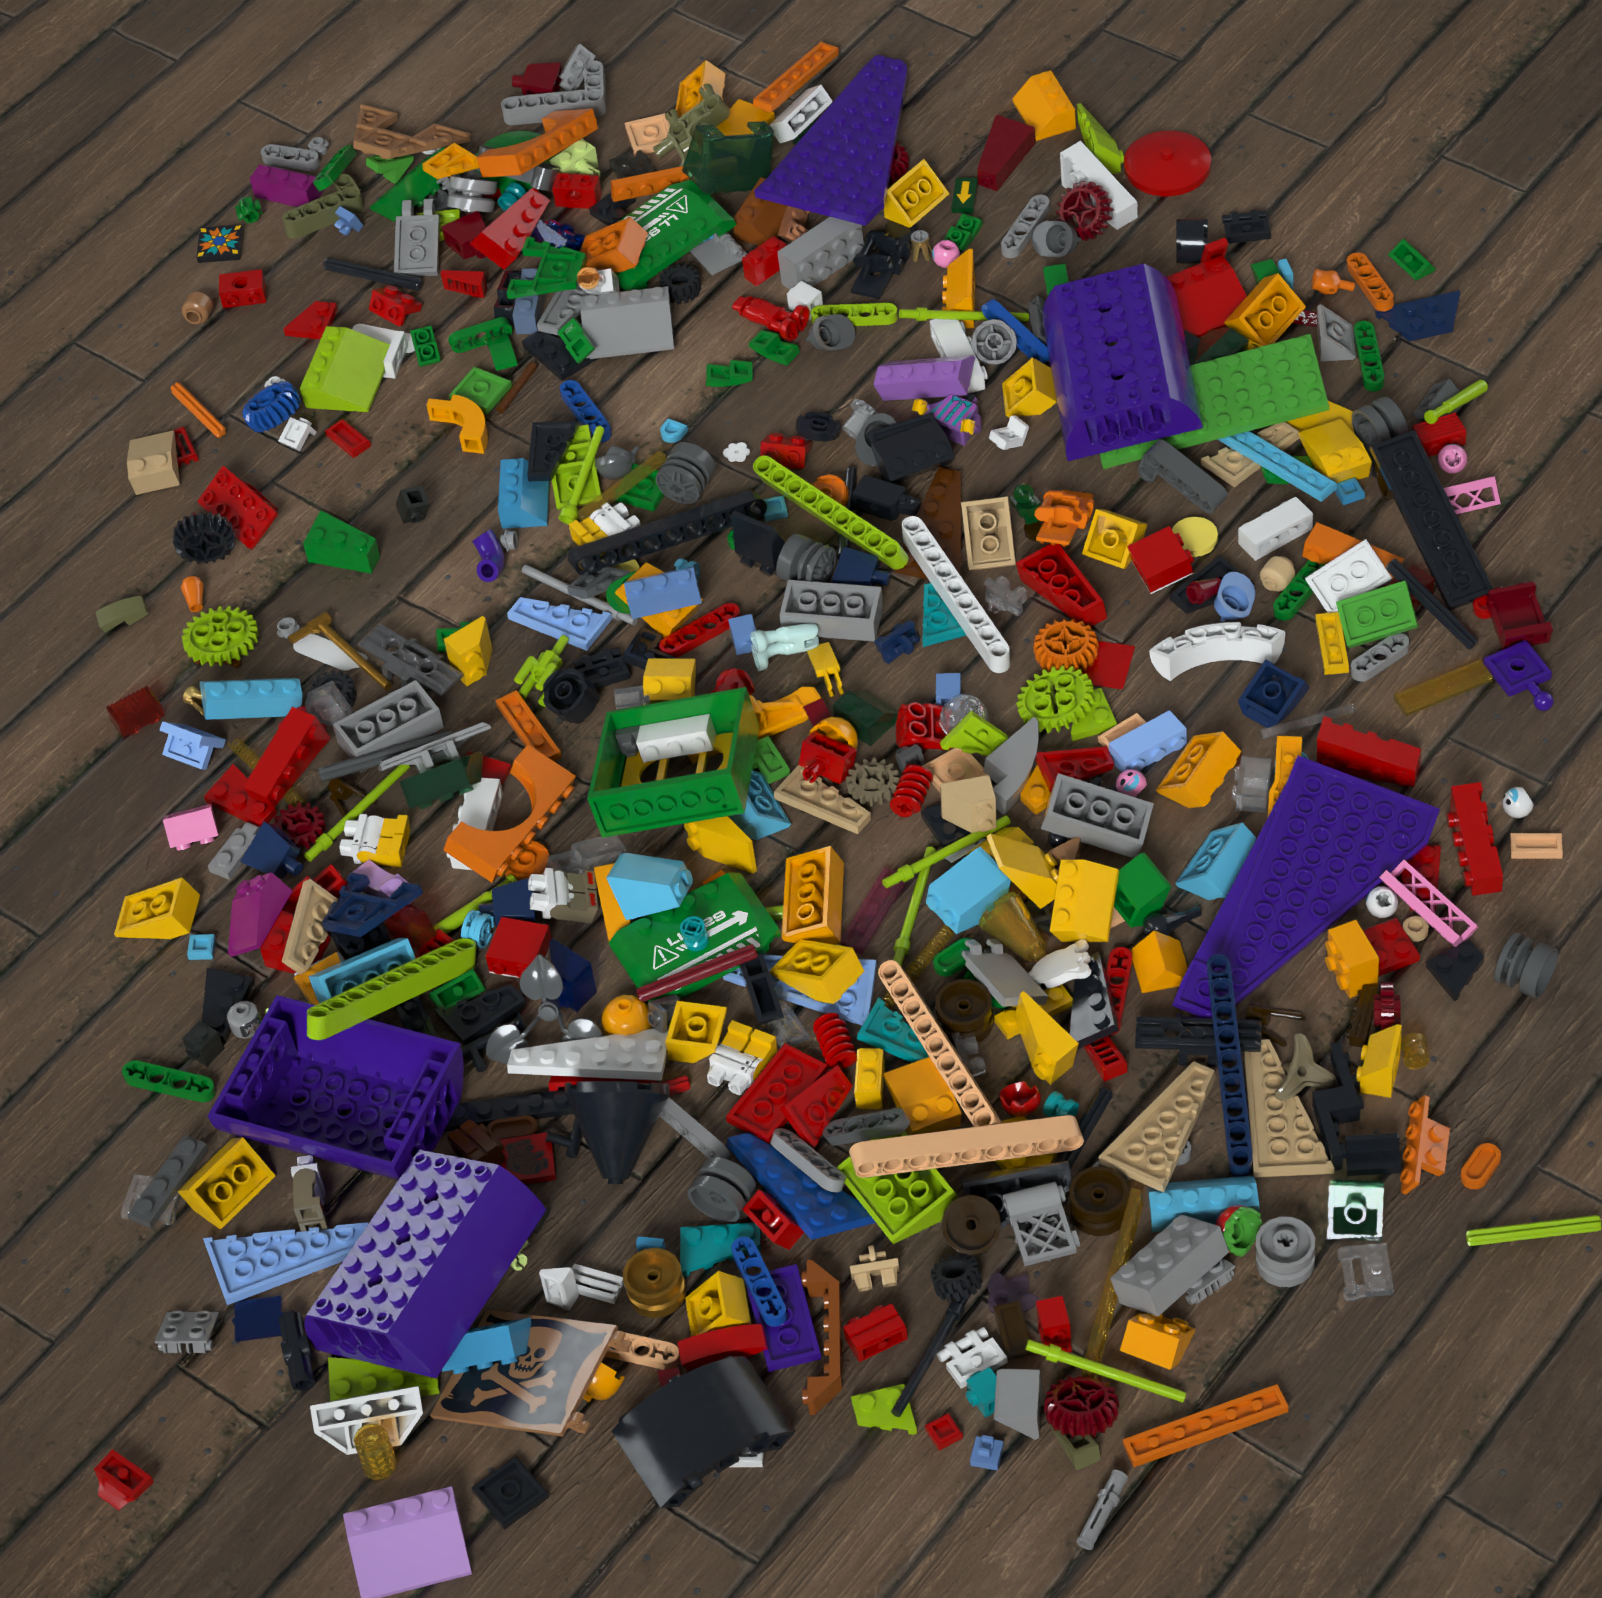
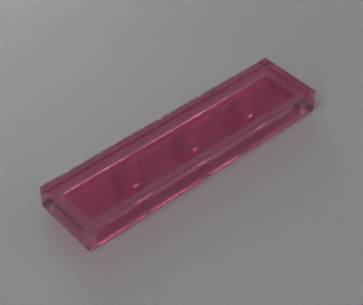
M883 868L841 938L840 946L851 947L854 952L864 954L906 883L901 881L889 888L884 887L882 880L896 873L895 871Z

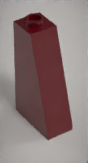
M1000 115L995 116L977 168L978 185L994 191L1000 189L1036 144L1035 127Z

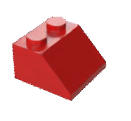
M281 910L260 947V951L266 967L295 974L296 971L282 962L294 914ZM329 935L318 947L319 951L311 965L321 960L331 941Z

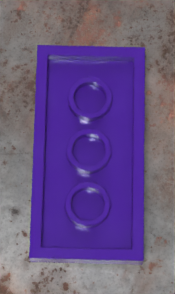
M797 1264L770 1270L769 1273L786 1307L787 1319L782 1325L772 1327L764 1322L747 1288L755 1322L764 1326L768 1349L764 1350L763 1353L768 1372L820 1360L821 1354ZM762 1287L757 1291V1294L764 1297L769 1295L772 1290L768 1287ZM773 1303L769 1305L770 1313L777 1316L778 1312L775 1311Z

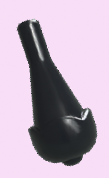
M1195 907L1180 913H1152L1144 919V934L1148 936L1155 930L1169 936L1171 932L1183 923L1200 917L1202 911L1199 907Z

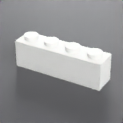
M930 320L931 338L940 357L974 355L975 361L968 393L984 390V380L987 379V372L984 366H980V361L972 350L971 338L965 335L964 323L962 321L959 322V320Z
M471 777L469 786H466L464 790V804L460 805L458 810V824H454L453 830L462 821L477 829L493 831L503 797L500 779ZM447 853V858H450L452 868L472 870Z

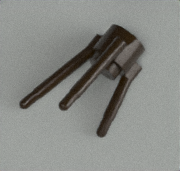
M342 776L331 779L328 784V790L332 793L330 799L336 804L342 817L347 815L340 802L341 799L347 800L352 794L362 798L367 796V794L354 787Z
M1252 1003L1249 1005L1245 1020H1262V1026H1268L1271 1016L1298 1020L1306 1019L1303 1012L1299 1010L1263 1007ZM1262 1028L1263 1036L1286 1047V1042Z

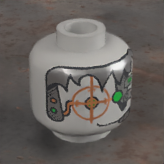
M241 1001L234 1004L227 1013L230 1029L238 1038L246 1039L253 1037L262 1022L258 1007L249 1001Z

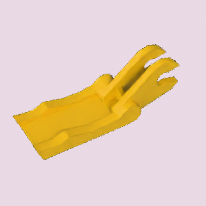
M830 643L819 644L818 647L806 651L815 670L816 677H824L830 698L834 697L828 676L834 674L839 694L843 695L842 682L838 674L840 667Z

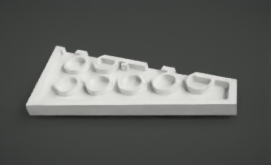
M667 1027V1032L663 1034L656 1029H648L631 1035L615 1034L513 1049L507 1064L508 1073L662 1080L667 1059L665 1041L669 1027Z

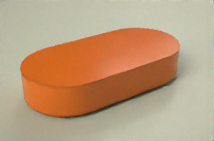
M1483 1143L1478 1145L1461 1169L1460 1179L1465 1187L1475 1190L1486 1185L1501 1162V1151L1496 1145Z

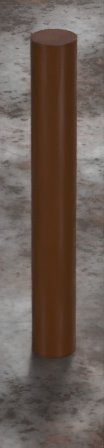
M529 363L497 405L496 410L499 413H504L537 369L535 363Z

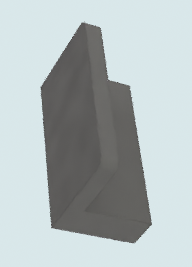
M1449 378L1434 384L1413 412V415L1417 420L1424 419L1426 411L1435 410L1443 402L1460 391ZM1458 407L1457 409L1453 410V411L1450 412V413H1445V414L1442 415V416H1445V415H1448V414H1451V413H1455V412H1457V410H1458L1460 407Z

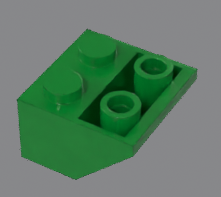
M1140 853L1119 870L1114 907L1130 928L1143 926L1144 919L1148 915L1155 912L1160 913L1172 887L1145 853Z

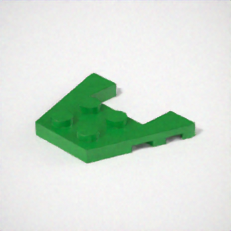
M527 237L522 248L523 256L542 257L534 280L511 279L507 289L508 299L577 289V277L579 271L585 267L587 261L586 253L566 247L558 249L552 247L549 242L543 241L538 243L535 242L534 238Z

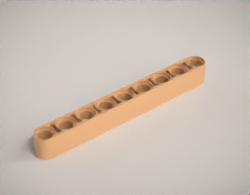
M888 960L884 962L878 971L880 979L972 1125L980 1127L985 1126L988 1122H990L988 1125L1002 1124L908 974L896 961Z
M1066 1115L862 1141L854 1144L850 1148L849 1154L857 1176L874 1177L1072 1151L1083 1145L1084 1138L1077 1119L1074 1116Z

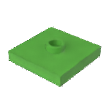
M473 367L450 393L449 398L451 400L452 395L468 398L480 407L483 414L488 415L512 387L510 380Z

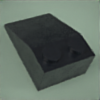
M733 511L735 553L741 559L740 563L749 568L753 566L760 568L759 571L771 577L773 574L777 576V561L785 544L784 540L773 527Z

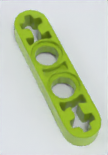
M892 303L819 305L811 310L812 324L819 316L842 313L848 314L847 318L852 322L853 326L891 325L898 319L897 307ZM865 312L871 314V315L868 316V317H862V316H860L862 313H865Z

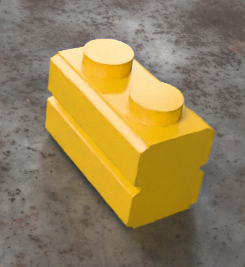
M857 1049L854 1094L856 1108L881 1109L883 1107V1073H885L883 1049Z

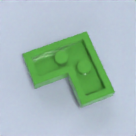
M769 736L758 740L752 770L758 768L768 784L790 775V768Z

